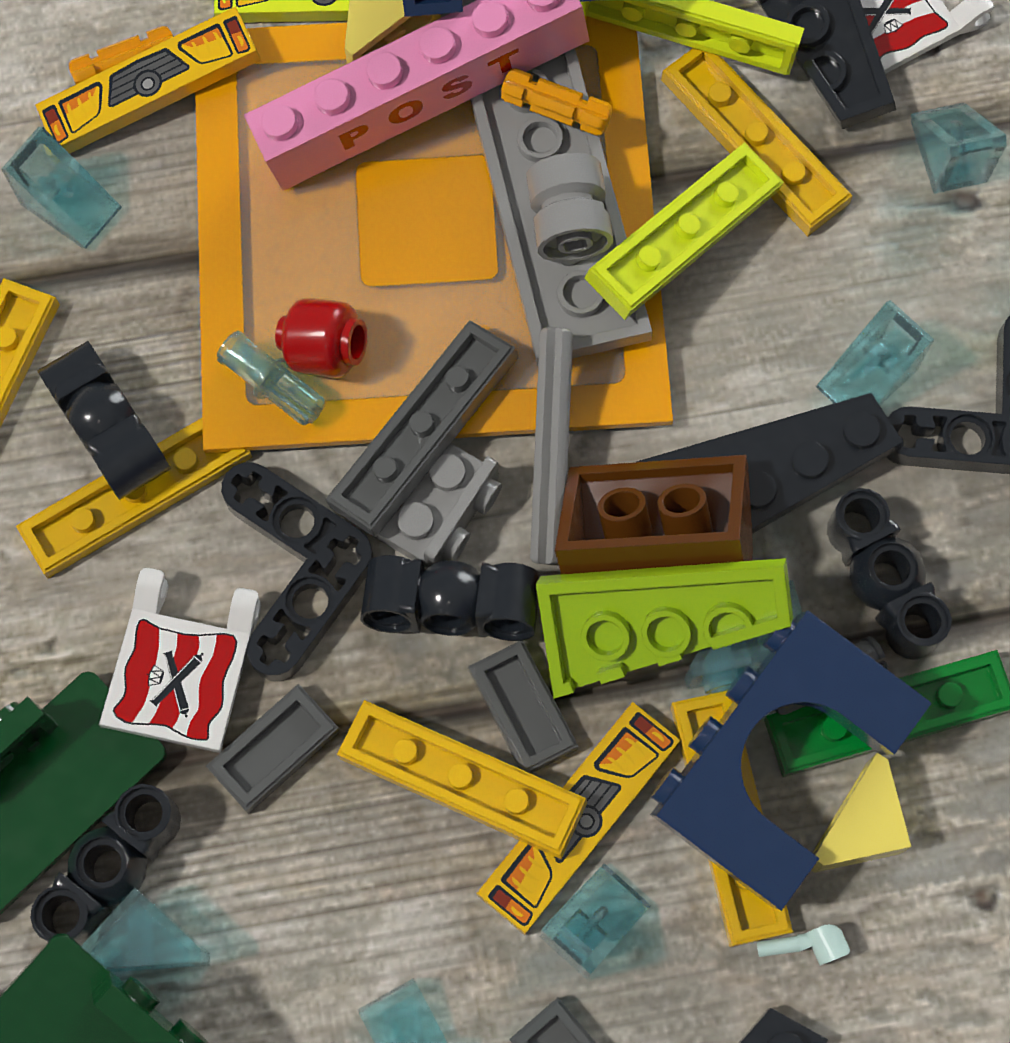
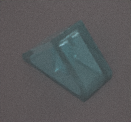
M964 102L911 114V125L934 194L989 181L1007 146L1005 133Z
M38 127L1 168L20 205L84 249H87L122 208L44 127Z
M889 300L817 384L816 388L833 404L872 393L881 406L919 369L934 339L896 304Z
M604 863L547 922L541 930L540 938L587 980L645 914L651 904Z
M136 888L130 892L82 945L85 950L112 973L210 966V953L148 895Z

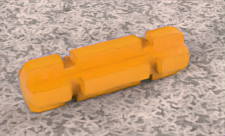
M160 26L147 31V38L142 40L136 35L96 50L98 54L96 57L90 58L89 54H85L72 59L68 64L75 84L172 38V32L167 26Z
M517 68L510 69L501 88V98L504 101L519 107H523L525 103L530 104V111L569 126H573L575 122L581 124L580 130L596 136L602 135L605 132L612 115V106L608 102L592 96L588 101L583 100L584 93L543 78H539L538 82L532 80L533 74Z

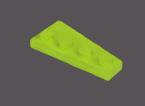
M786 558L540 576L536 583L554 699L574 693L577 687L600 681L601 684L625 677L627 672L656 663L660 667L682 660L685 654L712 647L715 650L776 630L791 627L793 620Z

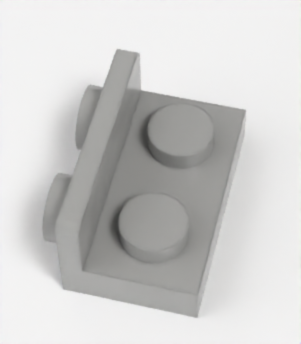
M451 443L376 539L411 560L422 559L426 569L439 561H456L471 535L470 532L465 530L477 511L485 515L501 491L502 484L497 482L499 478L498 461L487 456L482 462Z

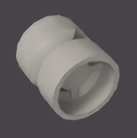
M564 153L544 158L533 164L526 172L531 209L537 213L533 221L538 255L543 259L553 262H574L589 259L607 251L613 244L610 215L604 209L603 200L605 199L606 191L601 162L596 157L585 153Z

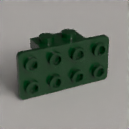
M93 672L81 673L43 709L27 696L21 703L13 702L0 710V915L75 845L76 841L87 834L110 813L126 790L143 782L166 759V748L158 739L107 729L99 725L109 688Z
M64 933L54 935L0 995V1043L208 1042L183 1019L180 1018L174 1025L155 1010L160 1001L142 983L132 976L124 983L73 938Z

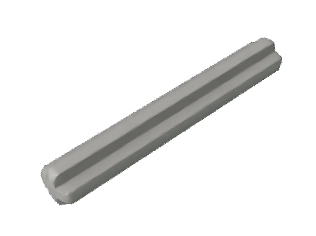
M560 327L543 328L539 334L530 558L532 562L537 564H558L554 550L567 481L573 334L569 329Z

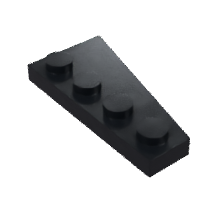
M756 0L768 18L804 28L795 59L842 129L896 110L895 101L860 0Z
M868 393L636 462L747 455L753 534L902 447L903 441L873 394Z

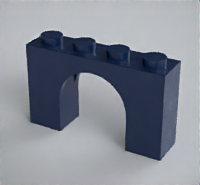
M808 610L797 615L792 621L791 627L776 630L767 636L763 646L770 653L756 671L748 665L739 674L725 695L733 701L731 706L719 722L710 716L703 723L688 745L696 752L682 772L672 767L650 796L658 803L650 814L652 817L769 906L780 911L786 906L819 858L763 816L750 800L743 784L741 758L745 742L752 729L765 715L784 705H802L825 713L880 755H893L898 751L932 704Z

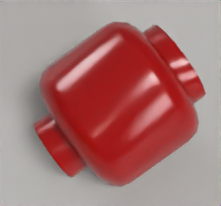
M303 298L297 300L288 310L287 315L279 319L275 330V342L277 348L283 352V358L291 370L305 375L340 378L349 373L353 366L359 365L363 360L368 334L365 322L359 319L351 305L342 301Z

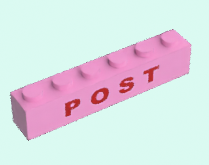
M476 0L464 6L463 12L450 13L244 114V117L268 167L284 191L503 84L510 69L517 68L527 72L590 41L583 7L579 0Z

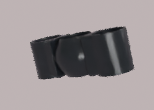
M89 341L37 370L49 392L119 500L171 469L144 424H142L121 389L115 384L109 371Z
M857 488L850 490L841 497L827 523L829 541L837 551L841 552L842 562L845 567L850 565L849 577L854 594L866 606L880 611L875 619L879 625L886 629L885 636L892 650L906 659L916 660L924 658L933 652L947 637L952 622L949 608L942 599L936 597L935 587L932 582L925 584L926 569L922 554L910 542L896 537L901 529L896 522L890 519V510L884 498L871 489ZM850 512L862 514L869 520L872 528L871 531L860 533L852 530L846 524L844 514ZM886 563L895 567L900 574L901 584L887 585L880 581L876 576L874 565ZM918 615L924 618L930 626L931 637L924 639L912 635L905 625V616Z
M394 555L377 556L372 558L368 564L360 621L370 629L385 633H403L407 631L420 633L421 624H423L426 629L440 635L460 636L467 634L477 626L479 637L486 638L490 636L505 641L527 640L535 634L538 610L536 583L541 575L534 568L518 563H500L496 565L482 563L481 572L479 573L470 564L460 561H439L425 570L422 559L410 560Z
M148 784L130 787L120 796L116 803L115 811L103 818L102 822L107 826L89 831L76 841L68 858L67 875L59 872L55 877L53 886L39 894L32 905L30 919L34 931L40 938L49 941L54 935L58 934L54 929L53 915L57 907L71 900L75 901L80 911L79 920L72 930L64 934L69 935L78 944L83 946L94 938L99 929L100 922L112 914L113 911L109 907L126 902L139 891L146 877L147 857L154 862L158 857L160 848L172 841L180 829L181 815L179 808L161 789ZM149 802L161 803L163 813L159 824L153 830L147 832L137 831L134 819L138 809ZM118 851L121 857V869L117 876L104 883L98 882L94 875V865L97 859L103 853Z

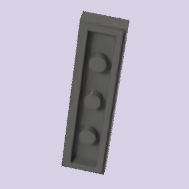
M469 320L325 499L329 507L376 538L519 358L516 348Z

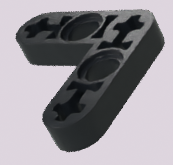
M1010 316L999 330L997 338L996 413L912 406L901 407L888 416L897 433L901 426L905 424L911 426L912 435L930 437L936 428L935 426H940L941 431L937 439L938 451L932 450L935 439L919 438L912 448L904 447L903 441L902 447L886 456V458L893 463L903 466L1010 474ZM962 427L972 429L981 439V450L970 455L960 453L951 443V432Z
M243 462L233 466L226 473L222 481L221 493L229 511L235 517L304 562L256 627L247 643V655L253 669L262 678L269 681H284L292 678L301 669L367 577L368 564L373 558V552L368 537L361 530L264 466L254 462ZM256 480L259 481L258 486L263 497L275 504L268 521L262 520L268 515L265 505L256 499L249 497L243 504L240 503L241 496L237 486L241 483L251 486ZM280 494L284 495V497H282V498L277 502L278 496H279ZM295 509L308 511L314 517L312 530L306 536L300 538L289 537L281 531V522L284 516ZM353 543L356 545L355 551L360 561L356 565L345 562L335 574L336 582L343 586L339 591H336L326 578L314 573L318 568H321L328 577L337 562L332 550L336 546L341 549H347ZM307 589H318L323 591L328 597V605L325 612L313 619L303 618L294 610V602L297 596ZM283 616H286L296 629L306 632L308 635L304 640H301L294 631L285 644V649L290 656L285 663L275 659L269 666L265 665L267 657L262 650V646L267 641L277 645L288 631L285 624L279 621Z

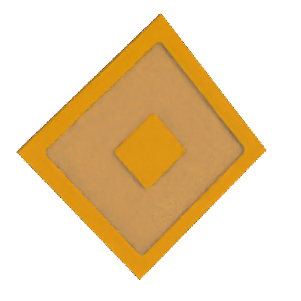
M585 16L590 41L576 47L575 51L588 98L592 96L608 102L612 106L610 122L605 132L599 135L626 237L628 238L654 216L637 31ZM347 22L247 28L261 60L195 92L204 453H221L240 449L254 451L371 443L469 320L514 346L519 358L455 438L535 433L538 366L470 100L283 191L268 167L244 114L346 65L345 39ZM661 290L645 303L652 329L651 341L572 359L569 431L673 424ZM316 298L342 301L355 309L359 319L365 322L368 334L366 352L359 365L353 366L349 373L340 378L299 374L288 367L283 358V352L276 346L275 330L279 319L287 315L288 310L297 300Z

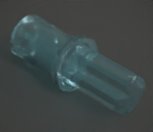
M241 331L232 333L220 346L217 352V361L227 366L253 387L255 397L258 399L268 398L301 425L312 424L319 417L325 407L324 398L291 373L283 358L275 360L249 340Z

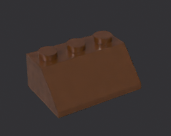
M747 455L569 467L554 550L561 574L752 561L753 539Z

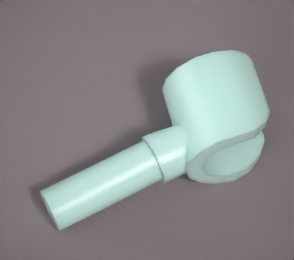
M831 924L820 926L807 933L797 934V936L757 941L759 957L801 952L812 947L820 966L843 957L850 952L842 930Z

